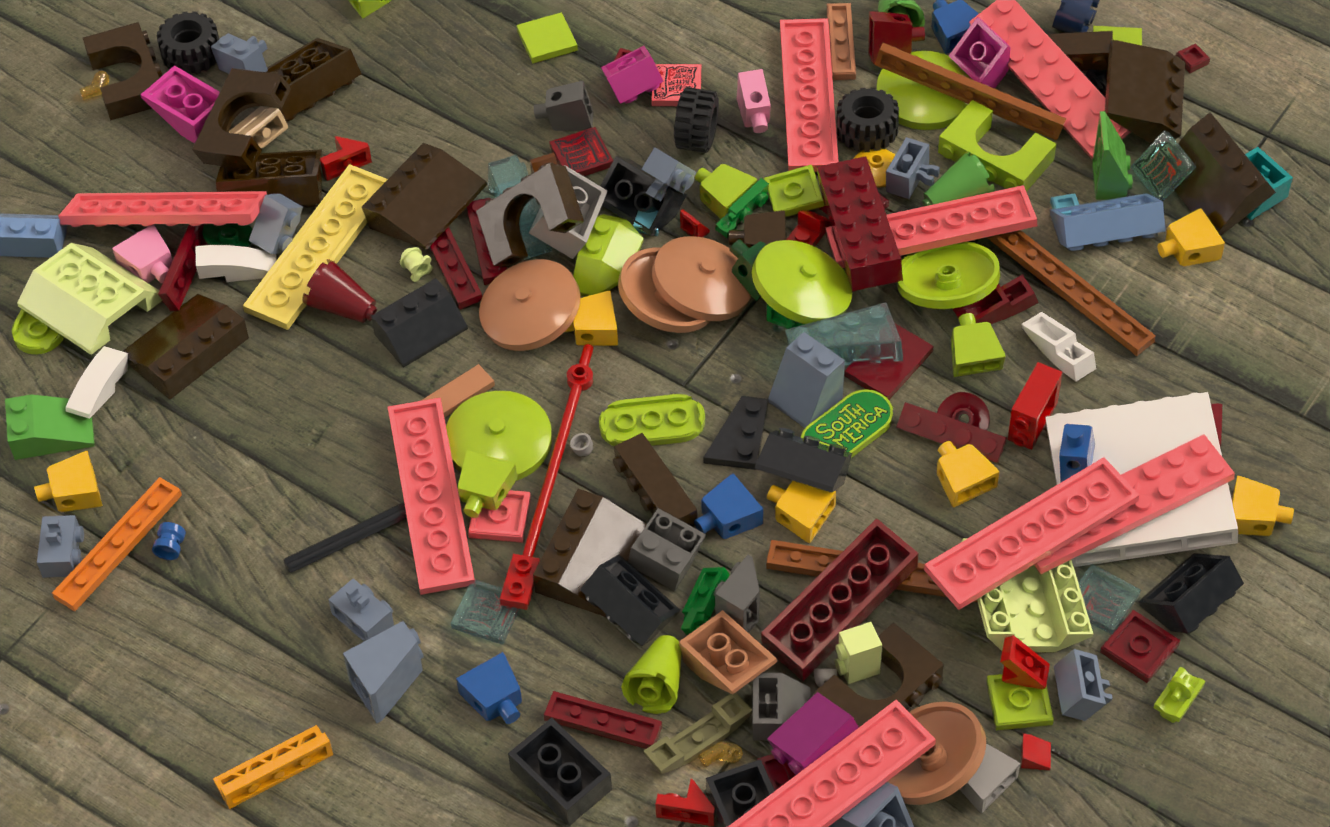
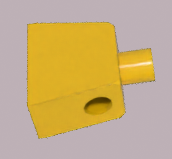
M1202 208L1171 223L1167 228L1165 241L1159 243L1157 248L1162 258L1174 255L1181 266H1190L1220 260L1225 242Z
M611 291L580 298L577 315L565 331H574L577 345H618L617 325Z
M951 441L940 445L938 452L942 457L938 459L937 476L953 508L998 487L999 470L973 445L967 444L959 449H956Z
M88 451L49 466L47 468L49 483L34 487L38 502L54 498L57 509L60 512L103 506Z
M1237 476L1232 495V504L1238 534L1272 535L1275 521L1291 525L1294 508L1278 505L1280 491L1277 488Z
M792 481L786 490L772 485L768 491L767 499L776 503L775 519L777 522L810 544L836 506V491L831 493Z

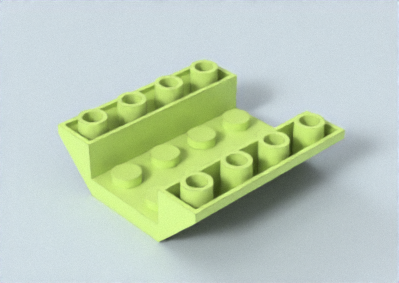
M70 243L33 270L17 304L18 307L92 355L110 341L108 326L135 305L148 312L159 304L162 299L158 295V289L93 247Z
M1072 560L1043 574H1040L1033 565L977 599L986 635L1001 651L1003 650L1004 639L1013 635L1034 652H1057L1093 636Z

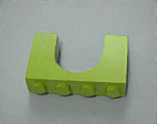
M972 100L939 136L938 153L956 162L969 151L971 152L970 156L974 154L987 170L990 176L987 178L988 181H992L1005 189L1024 185L1027 192L1054 161L1056 143L1034 133L1026 144L1014 154L997 156L987 153L978 145V141L991 128L993 110Z

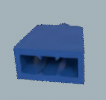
M937 0L933 4L934 11L932 12L931 27L945 54L953 51L969 29V21L979 14L963 0H957L950 4L945 0Z
M1064 425L1059 454L1060 483L1092 464L1095 449L1092 426ZM1072 460L1077 461L1080 467L1072 468Z
M733 473L702 498L701 509L703 516L694 520L697 530L705 534L714 528L721 538L727 539L762 525L763 508Z
M503 652L456 678L459 694L486 721H491L501 715L506 724H511L520 717V712L516 706L522 702L521 690Z

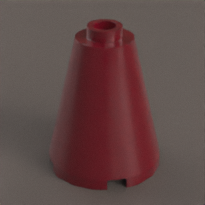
M327 259L328 264L322 262L310 278L307 287L311 289L308 295L303 294L302 302L307 306L364 323L366 320L371 321V316L378 309L375 307L376 301L334 261Z

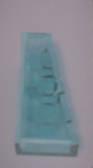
M517 154L488 163V188L490 193L494 192L495 198L503 194V190L517 185L523 177L528 175L525 163H520ZM535 198L525 205L520 216V232L528 253V257L524 260L552 251L550 245L529 234L541 206L537 204Z
M886 302L785 330L787 346L805 332L844 359L845 365H850L854 361L870 360V363H880L881 359L893 358L894 361H903L902 342Z

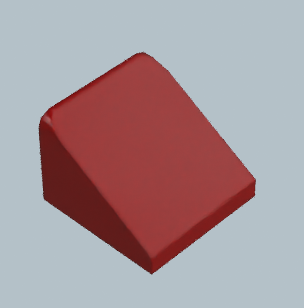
M684 209L680 211V228L687 234L695 237H704L710 233V229Z
M1023 734L1021 742V768L1050 770L1051 742L1030 734Z

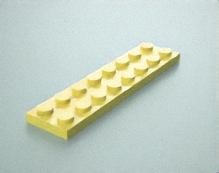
M349 164L293 238L292 242L243 304L244 312L288 330L306 306L302 302L304 293L308 295L311 288L307 287V284L313 273L322 262L328 264L327 259L334 261L336 264L339 262L367 224L362 206L388 179Z

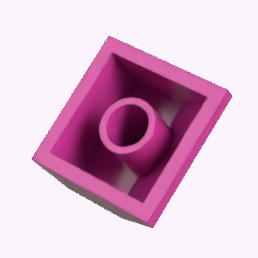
M977 17L949 57L974 81L995 89L1009 71L1008 63L1010 61L1011 47L981 18Z
M645 46L601 67L620 104L623 102L630 103L638 98V94L644 91H654L660 86V83L664 82Z

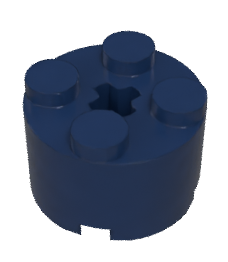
M1061 0L1062 3L1059 10H1057L1052 28L1063 33L1088 32L1089 27L1086 25L1093 23L1097 10H1094L1093 7L1097 8L1100 0Z

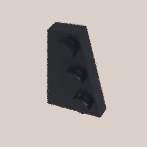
M741 396L704 455L703 463L757 470L755 465L760 454L768 399Z

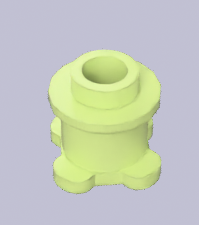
M417 247L408 248L401 255L400 265L402 268L410 271L412 274L410 279L413 282L418 281L425 274H429L433 269V266L430 264L431 258L428 255L423 257L422 251Z

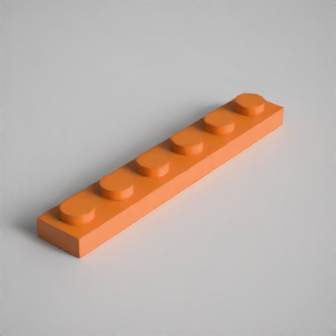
M159 477L52 592L54 599L76 611L182 496L181 490Z

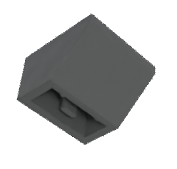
M658 508L631 547L628 563L637 571L675 591L693 563L706 534Z
M747 555L742 562H737L734 565L729 578L725 582H720L714 592V610L716 615L723 610L748 633L759 621L760 603L759 585L753 557Z
M762 673L753 679V740L768 741L767 738L810 699V687L783 673Z

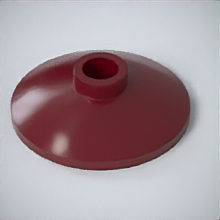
M957 392L948 396L940 404L937 411L938 414L960 421L962 415L967 414L969 416L967 424L984 430L989 428L990 414L988 407L981 398L969 392Z

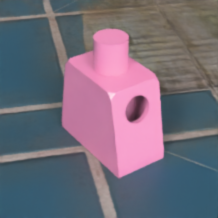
M763 69L738 73L737 102L744 126L753 127L755 133L765 132L768 129L767 124L770 118V101Z
M154 225L148 226L112 248L116 263L147 283L155 278L160 283H163L173 261L167 245Z

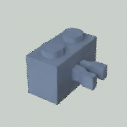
M228 33L211 46L218 68L228 74L232 68L260 72L268 71L262 55L268 49L264 40L258 43L256 37L252 36L245 41Z
M906 137L886 170V192L910 199L920 181L927 186L934 184L933 176H939L940 167L929 165V144Z
M655 147L642 167L643 171L656 178L646 193L659 201L663 199L668 186L684 194L692 186L696 171Z
M282 194L265 195L249 241L270 254L283 253L292 242V236L300 222V214L303 207Z
M75 515L42 517L37 565L43 578L67 577L81 562L79 542L84 540L83 526H79Z
M355 579L349 581L328 599L332 615L363 641L394 626L393 610L390 605L384 600L379 601L374 597L372 590L366 584L360 585Z
M1073 649L1054 665L1062 715L1086 721L1112 700V694L1104 692L1110 686L1108 680L1101 679L1097 655Z

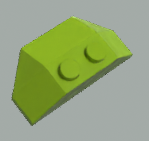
M606 214L597 216L587 243L577 255L573 277L578 284L580 296L587 297L605 292L618 285L619 275L624 263L630 256L640 251L644 241L643 237L629 221Z

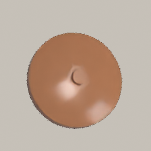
M695 236L673 239L661 247L653 262L652 278L659 294L673 308L690 317L705 321L728 320L739 315L746 308L751 298L750 293L734 276L731 270L738 258L729 251L730 248L714 240Z
M661 248L644 249L634 253L627 259L619 275L618 288L623 302L637 318L652 327L674 333L696 331L710 323V321L696 319L676 310L657 291L652 278V266Z
M544 259L521 262L498 275L486 289L479 308L481 325L488 337L502 348L525 351L542 347L558 338L571 325L580 306V290L571 272L557 262Z
M935 702L920 706L909 712L936 739V743L927 752L887 781L899 788L905 804L923 805L942 800L962 788L980 767L986 750L985 731L974 713L957 703Z

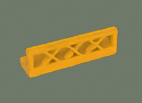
M315 725L213 778L214 783L228 808L231 809L332 756L333 751L330 740L325 732L321 733L318 726Z

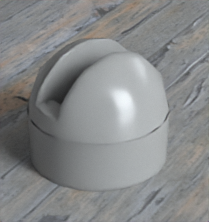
M586 433L576 434L570 441L573 452L578 456H588L593 450L591 437Z
M814 669L815 683L819 687L833 675L837 676V669Z

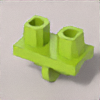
M1180 667L1155 702L1154 709L1158 710L1160 715L1170 722H1180L1204 687L1206 681L1192 676L1184 668Z

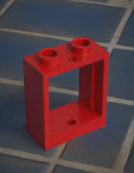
M1039 362L1036 364L1012 407L1007 440L1017 446L1033 449L1046 426V417L1052 415L1058 404L1062 371Z

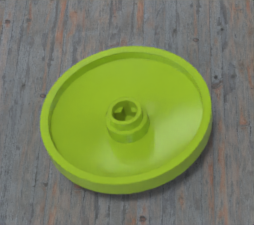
M934 51L911 52L914 56L972 79L949 55ZM882 69L878 76L876 90H884L886 94L893 96V100L897 101L899 107V124L909 128L935 130L948 127L968 105L963 101L885 69Z
M793 240L775 241L762 248L753 263L752 278L758 293L769 306L791 320L808 325L830 324L840 319L850 305L852 289L845 271L832 257L812 245Z
M962 242L911 253L901 261L903 281L897 282V288L906 300L918 306L932 309H951L966 306L985 298L996 288L1000 280L999 261L996 255L988 248L972 242Z
M490 391L476 395L463 402L452 413L446 425L453 466L459 472L462 470L465 453L469 450L515 463L518 475L516 481L536 471L543 464L551 449L552 431L546 412L534 400L516 392Z

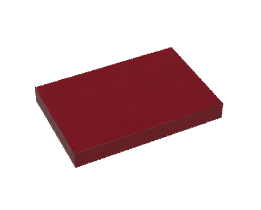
M890 321L845 370L844 376L866 390L877 391L890 400L931 355L934 346Z

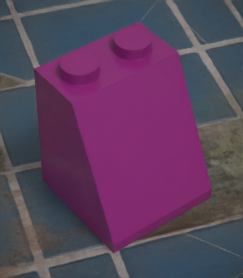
M817 692L767 739L773 747L771 753L774 758L782 765L786 762L794 774L797 775L859 727L849 713Z

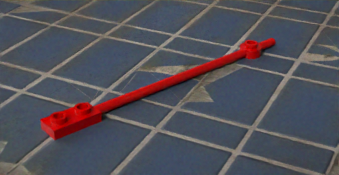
M590 344L584 345L579 364L571 366L567 371V384L571 388L524 551L522 555L513 554L500 596V605L524 610L528 609L534 588L533 574L540 562V558L533 557L581 391L589 389L593 384V371L589 367L594 347Z

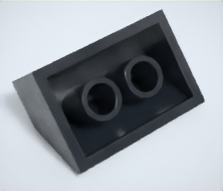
M620 156L615 157L600 187L607 190L602 206L631 224L635 222L643 228L639 229L650 236H654L657 228L659 232L676 217L688 194L685 192L683 194L668 186L661 201L651 197L646 192L656 178L643 171L642 166L633 160ZM658 210L650 228L635 220L638 211L651 213Z
M436 278L371 316L374 335L403 368L468 329L451 294Z
M779 428V430L769 433L756 462L755 469L831 493L844 484L852 453L845 451L846 448L838 444L827 446L821 444L820 439L812 436L801 438L795 436L794 431L786 428Z
M1193 553L1138 603L1170 631L1188 634L1198 629L1199 624L1206 617L1213 615L1225 600L1232 598L1244 582L1230 556Z
M620 554L599 565L580 589L585 594L588 602L602 609L610 622L619 625L627 632L626 635L632 642L641 646L650 642L680 612V609Z

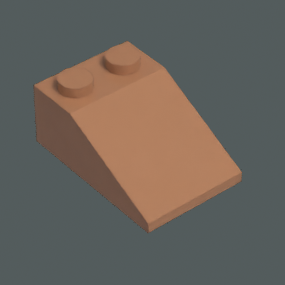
M723 610L679 641L683 662L702 680L732 695L777 662L776 657Z

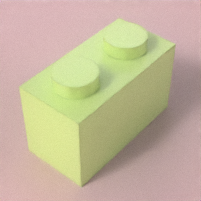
M872 622L839 632V644L836 645L838 659H835L839 675H844L847 683L851 684L880 674L882 643Z

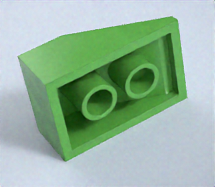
M1100 111L1092 159L1096 200L1127 197V191L1132 189L1133 183L1132 174H1128V170H1130V155H1126L1125 144L1105 111Z
M31 394L5 399L7 438L15 460L95 447L92 417L89 419L66 412L68 398Z

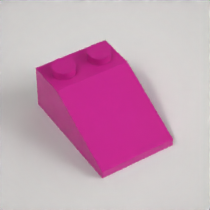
M174 66L141 94V98L181 136L195 143L220 92Z

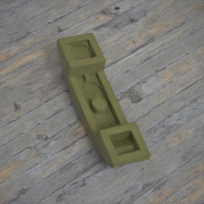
M737 693L729 694L712 705V712L671 739L665 736L645 749L643 754L661 774L673 771L699 758L726 739L751 716L753 710Z

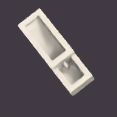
M231 245L195 246L196 268L199 279L225 276L226 282L261 279L265 277L277 261L276 254H270L267 251Z
M1043 312L1022 323V329L1040 351L1074 381H1078L1096 369L1094 352L1078 343L1076 334Z
M104 346L88 365L66 405V412L90 419L115 393V383L128 371V353Z

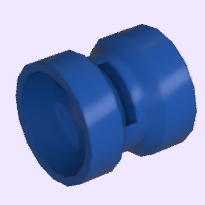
M171 522L160 524L157 532L159 538L155 540L152 552L165 560L177 559L181 550L179 544L185 538V529Z

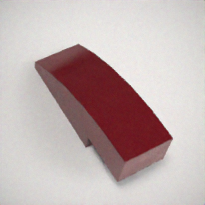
M1022 274L1001 287L998 284L985 298L966 306L953 308V311L958 319L963 314L972 313L976 323L989 322L993 324L1025 311L1039 302Z

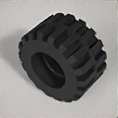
M185 11L182 14H174L172 18L164 20L165 24H161L159 31H157V42L163 63L169 70L176 66L190 75L191 73L199 74L202 70H209L210 65L217 63L211 46L219 41L216 24L210 17L207 18V15L203 13L199 15L195 11H192V13Z
M686 87L679 98L674 124V142L677 149L702 153L709 151L714 141L718 121L719 98L716 91Z
M864 87L860 88V90L854 89L850 91V94H845L839 100L837 107V136H839V140L842 143H845V146L848 148L853 147L856 151L864 150V152H870V149L880 151L882 147L887 148L889 143L895 141V137L898 135L899 107L891 94H886L884 90L878 91L876 88L866 89Z

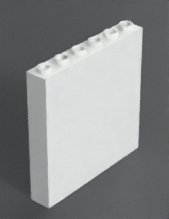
M1208 392L1191 393L1179 397H1164L1159 400L1146 402L1137 401L1133 404L1120 406L1111 405L1106 408L1093 410L1084 409L1080 412L1067 414L1058 413L1046 417L1056 485L1060 484L1059 454L1065 424L1092 426L1095 439L1092 464L1105 457L1120 475L1205 434L1222 456ZM1072 460V468L1080 467L1077 461ZM1226 483L1071 559L1073 567L1238 543V527L1229 485Z

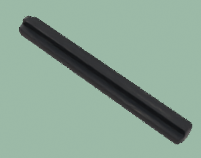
M402 502L284 558L286 569L289 573H292L406 519L405 503Z

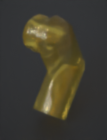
M98 71L94 75L91 85L79 89L83 100L102 94L100 87L109 84L108 73Z
M720 741L699 754L698 757L702 765L707 767L717 760L730 763L738 762L743 756V751L736 744Z

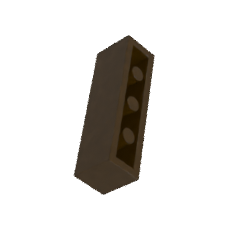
M1113 31L1047 34L1080 71H1087L1088 69L1108 70L1109 46L1113 40Z
M640 433L614 446L615 458H613V464L619 473L623 472L626 476L630 490L638 493L644 510L646 512L650 511L654 515L659 508L694 527V520L698 518L697 508L644 434Z

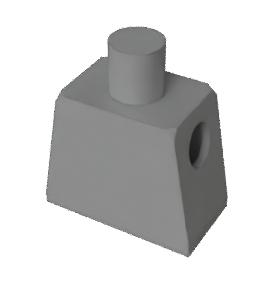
M986 744L985 755L980 767L973 777L959 790L980 813H983L1018 778L1020 763Z

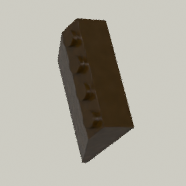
M320 38L312 40L267 67L268 71H266L268 73L281 74L291 87L282 109L279 108L286 122L293 120L296 114L302 110L314 107L320 99L332 96L338 88L352 84L355 78L362 74L350 48Z
M1112 40L1109 46L1105 112L1109 119L1153 146L1156 145L1157 140L1162 135H1165L1170 143L1179 138L1182 131L1185 62L1167 50Z
M1211 112L1193 125L1175 147L1186 161L1187 166L1174 150L1172 153L1177 160L1180 159L1182 161L1181 166L1176 164L1178 161L1171 154L1168 156L1179 171H1183L1178 172L1176 178L1173 177L1170 186L1191 212L1202 208L1220 236L1276 193ZM1168 158L1166 159L1167 161H1165L1166 163L1164 164L1162 169H1160V173L1164 170L1165 166L1167 167L1168 173V168L1170 166L1167 165V162L1171 164Z
M422 143L362 206V210L370 229L427 250L488 184L486 180L444 150Z
M322 149L260 153L253 170L220 166L216 179L217 192L266 191L267 195L282 194L302 207H313L316 204H320L322 196V167L320 162Z
M196 294L183 304L179 311L171 313L122 352L128 353V365L171 400L249 339L245 319L228 305Z
M577 489L533 574L535 593L606 617V613L602 609L587 601L585 594L580 589L602 563L619 554L628 562L631 547L647 524L606 498Z

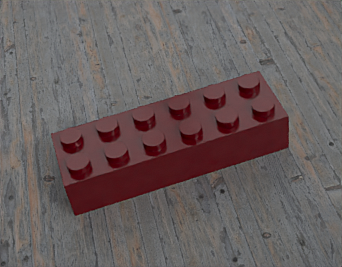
M867 157L818 166L819 188L852 291L903 281L901 257Z
M876 518L761 632L762 646L798 678L804 681L836 649V645L839 644V632L859 626L918 567L919 553Z

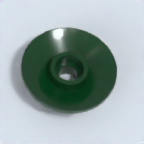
M227 223L221 226L205 224L202 235L208 245L248 247L252 243L249 239L253 229L249 224L244 226L237 223Z

